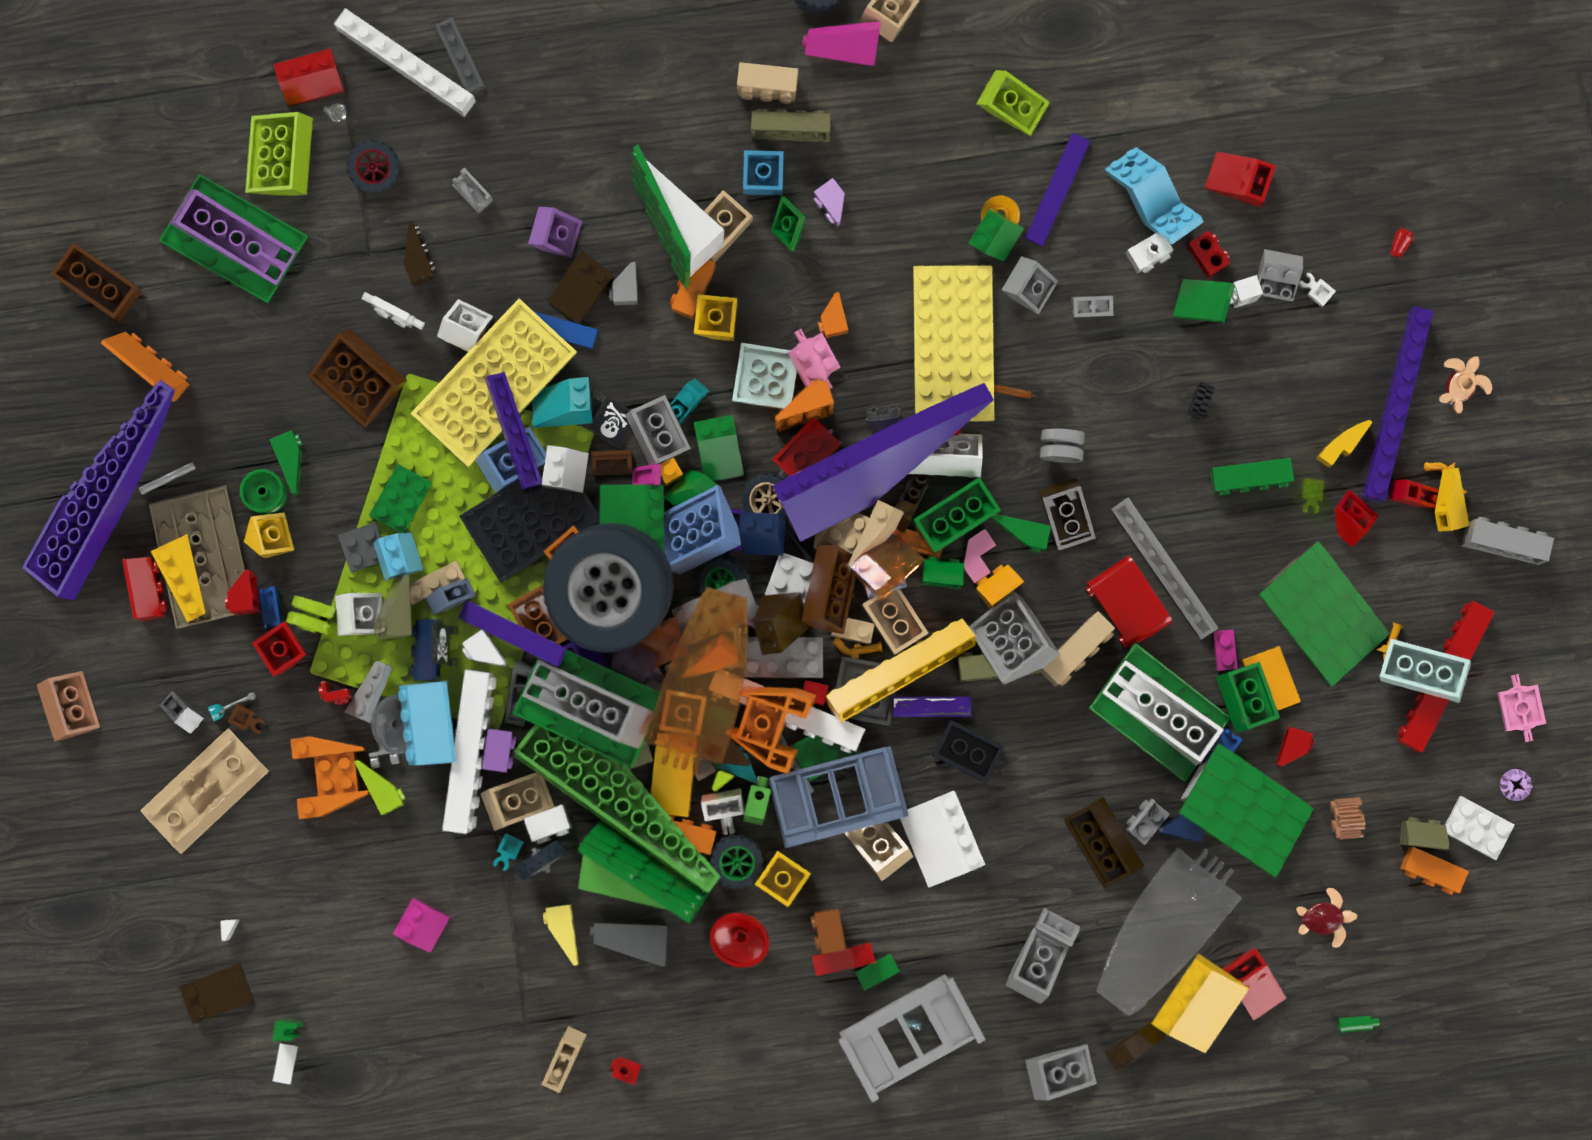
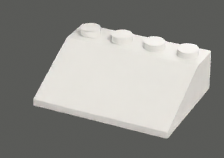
M955 791L907 810L909 816L900 818L928 888L985 865Z

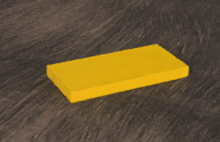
M658 732L651 795L668 815L689 817L697 737Z

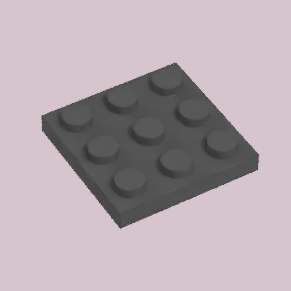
M842 656L835 689L843 687L848 681L857 679L867 670L874 669L880 666L881 663ZM896 692L848 719L890 726L892 697H895Z

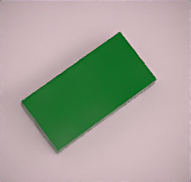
M888 954L855 973L863 989L866 990L900 971L891 954Z

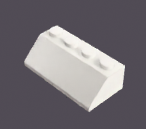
M960 433L958 436H952L908 474L981 477L983 459L982 435Z

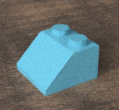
M412 533L389 535L378 538L373 543L385 581L423 571Z

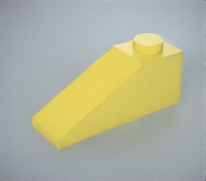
M571 904L546 908V912H543L544 924H548L549 930L574 966L579 965Z

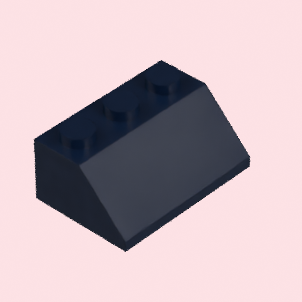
M438 619L416 620V625L412 626V637H415V645H412L411 655L415 657L414 665H411V677H414V681L440 682L441 663L432 662L433 627H442V622Z

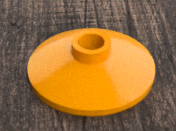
M998 195L984 203L981 210V221L987 211L993 208L998 212L1003 211L1006 217L1018 224L1020 211L1016 202L1011 198Z

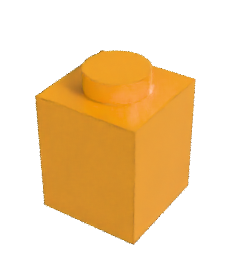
M674 457L659 464L661 465V478L666 486L683 477V473Z

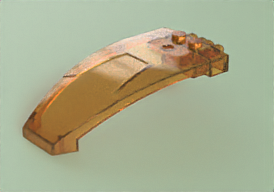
M709 587L697 602V607L674 653L644 740L647 744L665 749L662 758V764L664 765L668 762L670 750L677 752L673 761V767L675 768L679 765L681 755L685 754L681 766L682 770L687 768L689 757H695L693 773L696 774L701 759L721 765L724 763L740 706L747 662V598Z

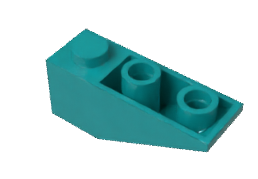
M697 379L689 381L670 404L679 425L685 421L709 393V390Z

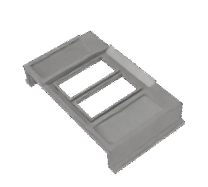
M943 975L839 1032L841 1039L838 1041L870 1100L874 1102L879 1099L877 1092L971 1040L976 1039L979 1044L985 1038L953 978L948 979L946 975ZM919 1005L923 1006L942 1042L940 1046L925 1054L922 1053L902 1016ZM896 1018L918 1057L898 1068L877 1029Z

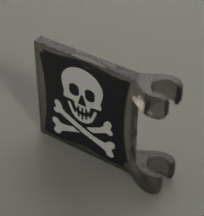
M594 389L591 396L602 402L592 419L593 423L577 425L621 450L632 431L625 416L630 409L599 390Z
M432 623V664L443 665L444 667H457L458 659L450 658V635H458V627Z

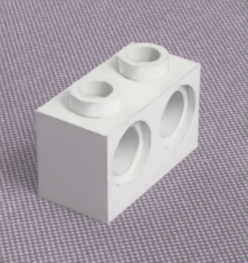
M1257 275L1233 283L1235 286L1230 304H1233V307L1236 308L1255 302L1260 298L1263 292Z

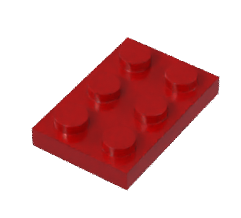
M813 417L772 460L790 477L833 455L842 444Z

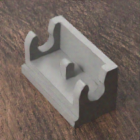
M463 168L460 171L461 175L458 178H453L452 186L479 214L493 199L477 180Z
M1113 296L1071 297V303L1073 304L1072 315L1074 317L1113 316Z
M1046 908L1043 909L1034 928L1071 947L1080 930V926Z

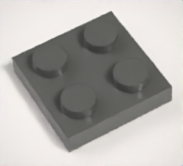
M376 522L338 535L351 573L379 564L373 543L382 537Z

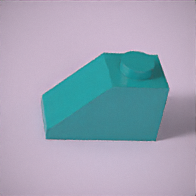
M737 746L740 749V751L744 754V756L748 759L747 754L743 752L744 748ZM720 764L719 769L755 784L757 782L751 764L750 766Z

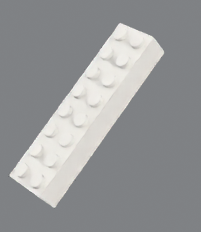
M465 670L454 746L456 762H452L443 831L467 834L473 828H476L477 816H474V813L480 803V796H477L479 788L481 789L483 781L480 771L483 767V750L486 747L487 740L485 735L486 730L490 729L491 717H488V714L494 704V697H491L492 689L496 688L497 678L491 672Z

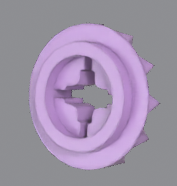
M1519 769L1505 772L1500 780L1502 794L1512 801L1524 800L1530 795L1531 788L1533 787L1531 778L1525 771ZM1520 780L1519 785L1522 789L1516 788L1513 790L1514 785L1511 781Z

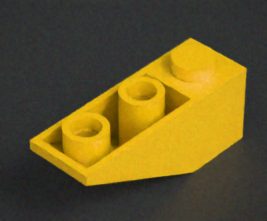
M1459 468L1443 469L1435 508L1438 532L1453 531L1469 526Z

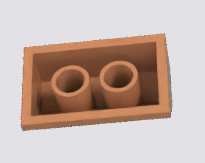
M83 671L48 678L37 684L54 741L71 738L100 728Z

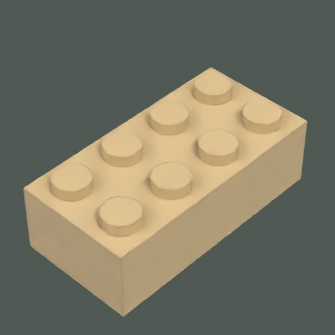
M1097 611L1058 649L1060 655L1041 668V673L1054 686L1066 684L1072 677L1070 673L1073 670L1075 672L1078 671L1086 663L1084 659L1087 656L1089 658L1092 657L1100 649L1098 645L1101 642L1103 644L1106 643L1114 635L1112 631L1115 627Z

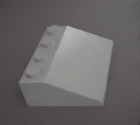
M1015 591L1009 593L969 626L975 635L976 642L1003 684H1007L1045 667L1060 655L1025 599Z

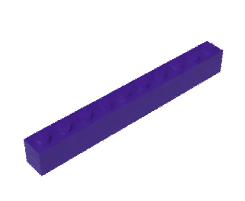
M1416 306L1409 310L1361 498L1379 503L1386 499L1433 315L1431 310Z

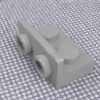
M1153 799L1145 800L1138 808L1141 810L1136 817L1133 815L1126 823L1128 825L1126 831L1143 845L1149 841L1170 815Z

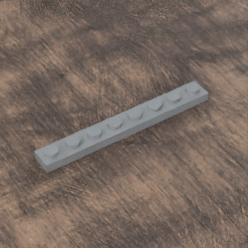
M1126 498L1113 507L1111 510L1200 639L1202 640L1217 630L1218 626L1130 499Z

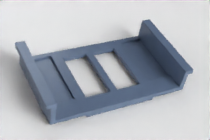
M891 746L768 778L785 848L909 816ZM855 766L867 812L846 818L834 771ZM828 773L839 820L818 825L806 778Z

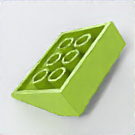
M299 112L251 117L245 193L287 196L307 195L313 118Z

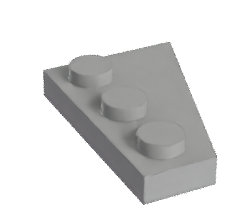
M376 661L344 713L370 723L392 666Z

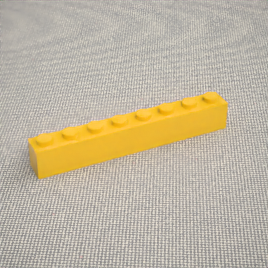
M963 618L959 621H954L943 630L934 632L929 638L918 641L908 650L899 652L894 658L883 661L880 666L867 670L857 679L848 681L843 687L832 690L826 696L828 706L841 723L976 646L975 635Z

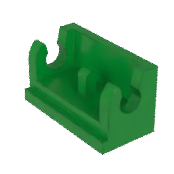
M284 1018L275 1021L272 1042L280 1040L291 1041L294 1038L300 1037V1034H293L297 1027H303L304 1021Z

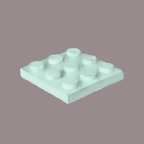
M741 343L732 402L783 410L793 399L797 370L787 353L790 350Z

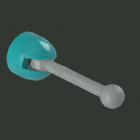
M251 692L248 696L224 707L219 704L209 706L208 709L214 722L224 716L225 710L236 706L237 703L241 704L249 699L254 700L256 694Z

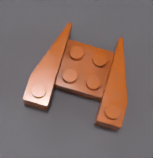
M744 687L739 692V695L747 697L749 700L740 728L732 726L726 734L768 767L788 774L793 767L798 752L797 749L779 743L788 713L806 719L811 713L816 695L798 688Z
M315 737L291 739L293 759L314 758L318 790L317 797L297 799L299 819L323 817L370 795L369 790L360 791L358 768L354 763L357 760L356 752L367 751V748Z

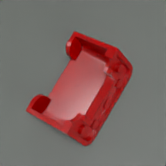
M1130 556L1125 557L1085 584L1087 586L1085 590L1089 597L1099 600L1120 632L1118 640L1123 648L1132 649L1135 643L1140 644L1173 622L1169 613Z

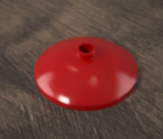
M730 913L722 916L714 923L710 932V945L716 956L726 964L746 968L754 966L764 959L769 949V935L765 927L754 917L743 913Z

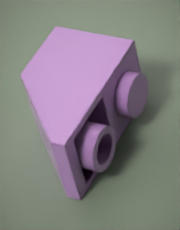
M832 178L814 191L815 198L813 201L819 209L823 208L825 210V217L830 224L834 223L838 227L841 222L845 193Z

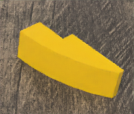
M1372 421L1362 422L1346 430L1331 441L1316 459L1329 468L1341 453L1348 456L1370 427Z

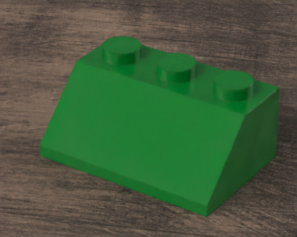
M1260 662L1216 676L1235 733L1280 718Z

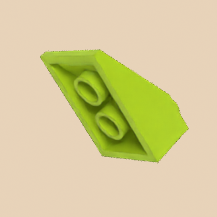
M995 70L976 104L993 116L1031 136L1050 102L1007 71Z

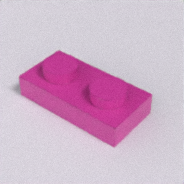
M1234 630L1214 631L1213 641L1217 671L1238 669Z

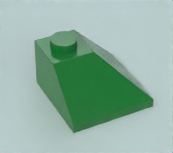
M690 469L664 495V498L675 507L717 486V484L705 474Z

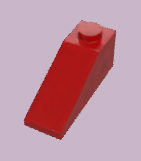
M1392 480L1389 500L1435 510L1439 489L1410 480Z
M867 942L847 947L843 951L812 956L816 976L875 963L871 943Z

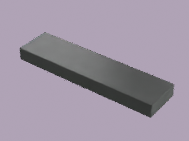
M453 17L435 24L464 89L471 94L484 89L485 86Z

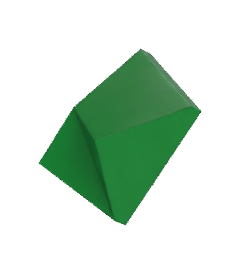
M781 197L771 231L790 251H794L803 232L805 216L786 197Z

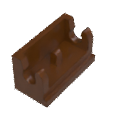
M631 450L591 452L593 476L633 474Z

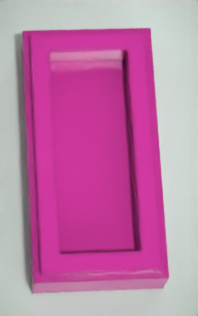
M653 464L633 468L632 485H660L661 465Z

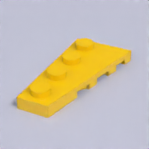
M188 534L152 550L151 554L186 622L188 623L205 615Z

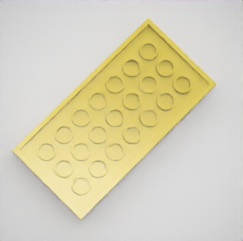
M914 266L915 414L984 382L994 399L992 266ZM994 401L970 421H994Z
M518 299L411 414L465 465L470 467L475 462V459L502 433L484 378L489 375L505 372L520 414L576 355L577 351L523 301Z

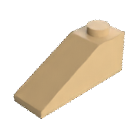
M568 1026L542 1082L543 1086L558 1093L561 1092L586 1038V1034Z

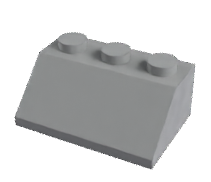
M665 395L630 410L625 415L649 465L661 464L691 449Z

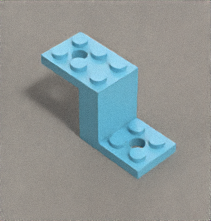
M1137 147L1129 150L1126 155L1112 162L1105 169L1108 176L1127 189L1143 224L1170 244L1175 243L1204 222L1199 214L1181 202L1165 166Z

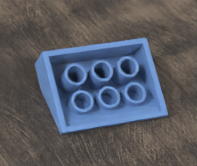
M719 485L664 512V553L667 556V560H669L670 568L675 573L682 574L741 545L737 523Z

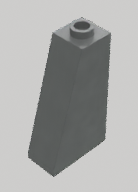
M594 923V927L590 928V939H594L593 944L659 966H666L667 925Z

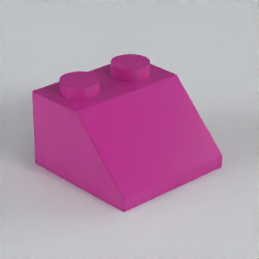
M412 898L393 935L431 953L450 917L417 898Z

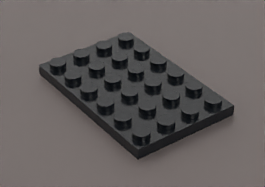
M545 463L537 467L541 479H543ZM519 479L459 516L501 584L547 556L543 551L572 526L580 532L600 523V516L584 490L583 493L544 488L542 484L522 490Z

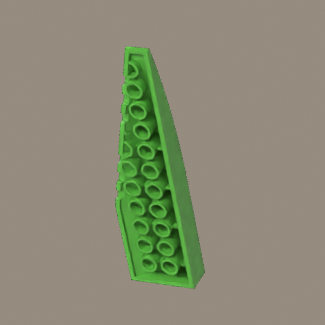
M536 724L515 749L514 757L621 835L706 893H709L719 880L720 876L702 857L692 842L686 838L681 829L676 826L660 804L644 788L643 784L633 775L628 766Z

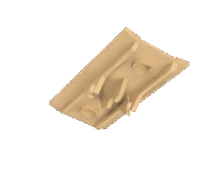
M228 728L140 811L165 839L182 854L257 784L269 770Z

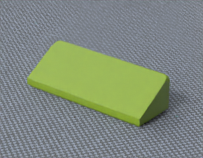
M718 771L712 789L717 792L731 781L734 776Z

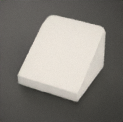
M239 919L221 921L222 941L230 940Z

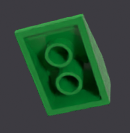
M733 415L694 422L703 473L713 482L744 476Z

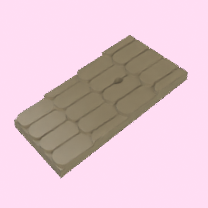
M227 485L149 503L158 548L188 534L204 604L205 615L187 623L166 583L176 629L233 616L234 614L229 613V609L226 610L225 598H227L228 590L246 570Z

